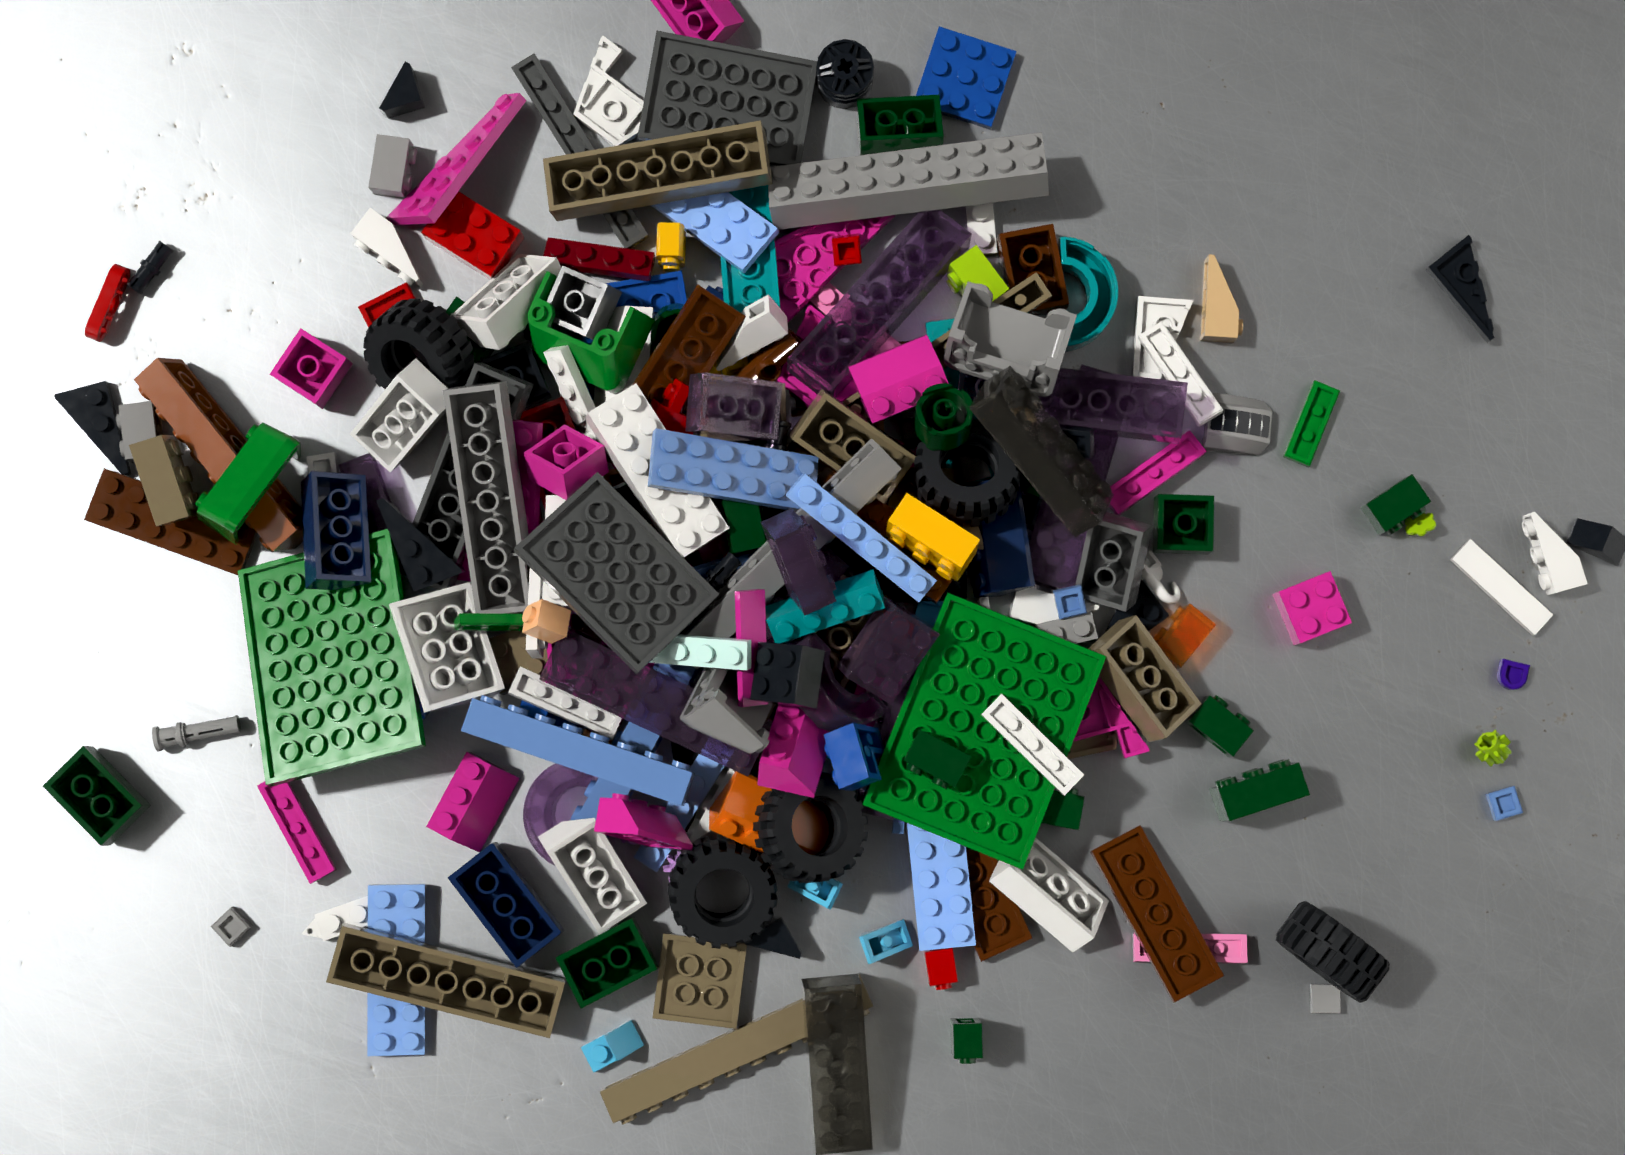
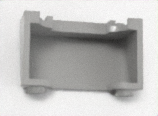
M967 282L948 336L944 363L953 370L1042 397L1051 395L1077 315L1065 309H1056L1049 311L1046 318H1042L993 303V294L987 286Z
M705 667L680 716V720L689 728L746 753H760L769 744L768 737L770 733L765 728H762L773 704L739 707L737 670Z

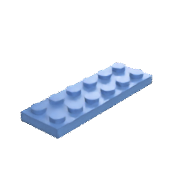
M656 428L652 434L648 487L797 512L801 507L785 494L803 472L817 482L819 458L812 455Z

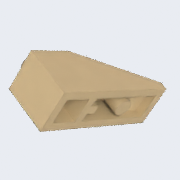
M1209 254L1204 260L1200 341L1234 343L1238 335H1242L1243 319H1239V309L1215 255Z

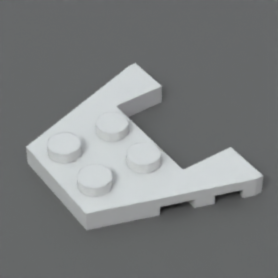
M602 36L573 115L612 146L624 145L638 136L644 101L607 74L621 57L623 51L606 37Z

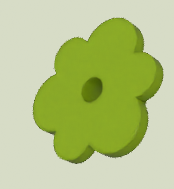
M1423 513L1414 520L1411 518L1405 520V531L1408 535L1417 534L1418 536H1424L1428 531L1436 528V522L1432 513Z

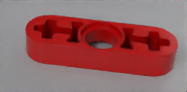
M114 264L110 268L86 324L85 337L98 342L105 338L127 287V282H129L131 275L129 268L119 264Z

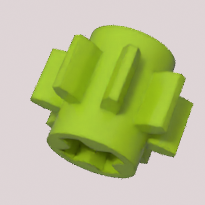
M1497 730L1482 733L1474 744L1479 750L1475 755L1481 762L1486 761L1490 767L1493 764L1504 763L1509 754L1512 753L1508 748L1511 741L1505 734L1500 735Z

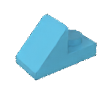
M832 878L829 881L813 883L790 881L787 887L831 910L843 884Z
M904 919L879 929L862 933L859 937L868 964L913 946Z
M632 1020L583 1045L581 1049L594 1073L615 1061L623 1059L644 1046V1043Z

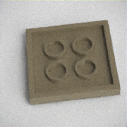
M663 933L653 1019L737 1029L747 945L742 942H736L737 947L728 948V944H721V948L717 949L712 948L710 942H706L704 946L697 943L694 936L688 937L686 935Z

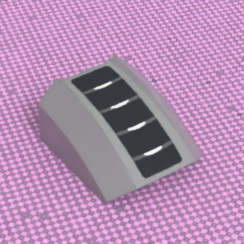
M1212 393L1222 407L1223 413L1205 423L1204 437L1202 438L1201 445L1206 451L1260 455L1270 444L1272 410L1261 400Z

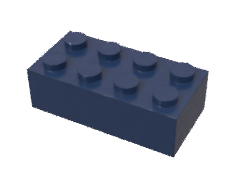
M498 842L491 843L448 877L449 881L516 968L565 931Z

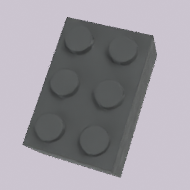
M1102 510L1090 517L1076 585L1082 586L1085 600L1125 612L1136 604L1153 525Z

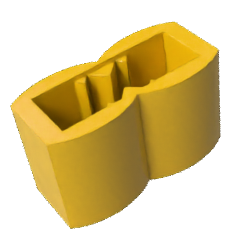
M660 222L657 224L656 259L658 260V265L663 267L664 271L675 272L685 267L686 232L684 231L685 226L682 223Z

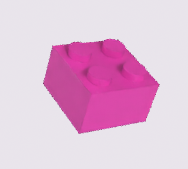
M300 328L270 375L323 409L353 363Z
M565 424L524 452L529 480L565 500L573 495L597 472L601 476L609 472L604 445Z
M1331 571L1272 594L1293 645L1303 643L1352 623Z

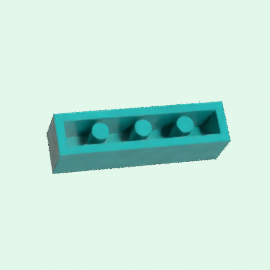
M874 569L765 606L767 624L775 643L779 644L885 608L883 593Z

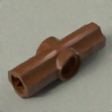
M788 329V334L781 340L774 341L770 346L761 348L755 354H750V363L726 382V384L774 382L781 375V366L804 348L802 341L792 330Z

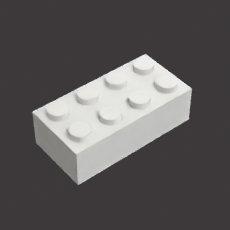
M414 359L396 375L350 435L391 473L412 453L444 415L446 409L443 390L448 388L420 361Z

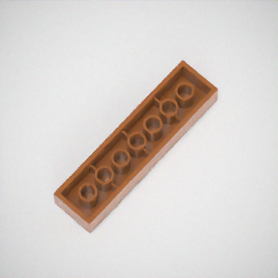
M156 358L134 379L139 386L138 390L145 399L154 404L157 408L155 410L157 415L171 425L174 429V436L188 446L191 450V457L197 463L204 466L208 471V478L216 484L248 440L182 359ZM277 477L245 520V524L255 529L259 534V540L262 545L268 550H272V552L295 549L303 542L302 507Z

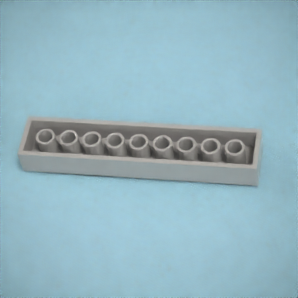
M1042 132L770 167L773 184L768 185L771 218L773 225L778 230L1049 196L1048 171Z

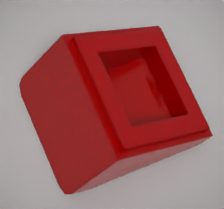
M859 233L832 236L834 266L862 263Z

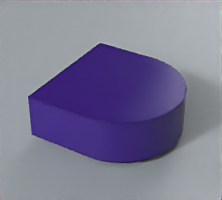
M1500 659L1497 671L1499 684L1508 690L1521 688L1527 681L1530 665Z

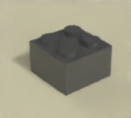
M562 265L547 302L555 310L553 323L594 340V337L600 330L607 328L622 292Z

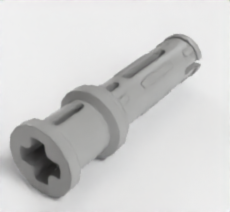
M235 715L233 717L190 725L177 722L176 726L166 728L156 726L152 728L153 744L157 752L162 751L165 747L175 745L185 747L190 741L241 733V723L239 716Z

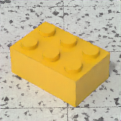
M906 493L887 523L886 536L889 538V542L898 549H903L904 547L912 552V557L921 564L926 565L929 563L937 568L936 572L947 580H951V578L956 581L959 580L975 556L980 542L979 538Z

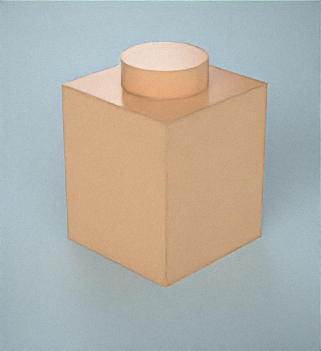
M543 599L534 602L524 610L522 633L550 644L567 637L571 610Z

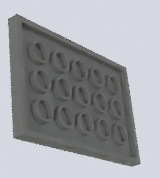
M656 30L637 139L646 141L761 120L766 132L770 164L781 166L801 163L816 78L817 61Z
M598 472L514 547V552L636 675L719 596V593Z

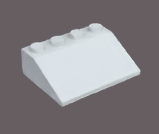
M470 582L389 604L424 713L470 703L472 698L480 700L481 695L487 697L494 696L505 689L487 632L456 631L454 627V619L460 613H475Z

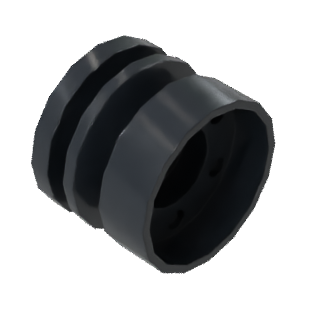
M842 39L833 41L822 50L816 66V83L818 92L825 102L836 108L848 109L857 107V99L868 97L872 90L874 64L872 56L866 47L857 41ZM841 67H845L846 70L850 69V73L846 74L844 70L840 71Z

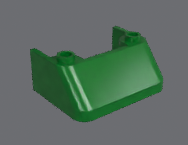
M546 271L528 311L529 329L535 358L547 364L543 352L552 347L568 345L585 382L610 393L620 392L627 384L655 320L630 306L619 331L608 328L602 329L596 334L591 345L553 329L555 323H553L555 317L554 307L547 302L557 276Z
M264 422L259 426L254 424L246 435L248 441L210 492L204 491L195 503L198 507L196 511L198 520L235 545L239 541L237 531L292 457L297 461L301 457V443L298 440Z

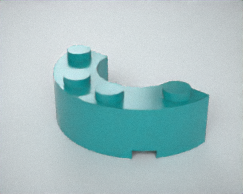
M1060 237L1057 245L1062 270L1079 279L1085 288L1087 296L1086 306L1083 311L1077 314L1066 348V352L1090 344L1104 331L1117 306L1118 282L1114 269L1108 259L1103 257L1093 245L1076 238Z

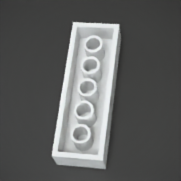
M636 383L587 413L585 417L586 422L599 442L604 445L606 453L653 526L683 558L729 529V526L710 497L648 487L652 434L656 428L666 429Z

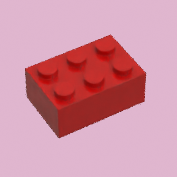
M459 191L437 221L426 224L421 232L427 241L489 280L509 263L524 240L521 230Z

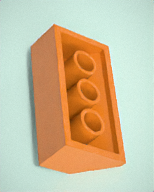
M737 769L709 808V830L740 844L750 846L751 849L760 853H764L762 847H756L755 839H758L759 835L758 831H753V822H758L759 816L755 815L757 806L764 805V802L761 800L765 792L772 791V789L758 786V778ZM803 801L794 812L792 832L795 841L806 853L815 855L824 848L829 836V822L826 814L819 806Z

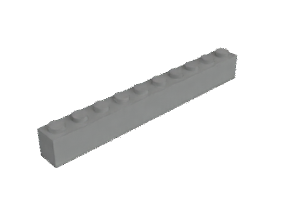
M871 438L822 487L857 515V512L864 505L874 501L877 493L885 485L892 483L896 479L898 472L902 468ZM800 508L725 582L726 585L723 588L719 587L717 590L719 596L680 634L733 638L736 632L735 591L765 589V605L774 598L775 593L783 585L790 583L794 579L795 573L803 565L809 564L815 558L816 552L824 545L831 543L836 536Z

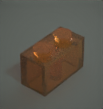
M1188 604L1184 608L1180 605L1170 616L1173 622L1167 629L1161 627L1153 637L1176 669L1181 668L1216 626L1214 622L1192 604Z

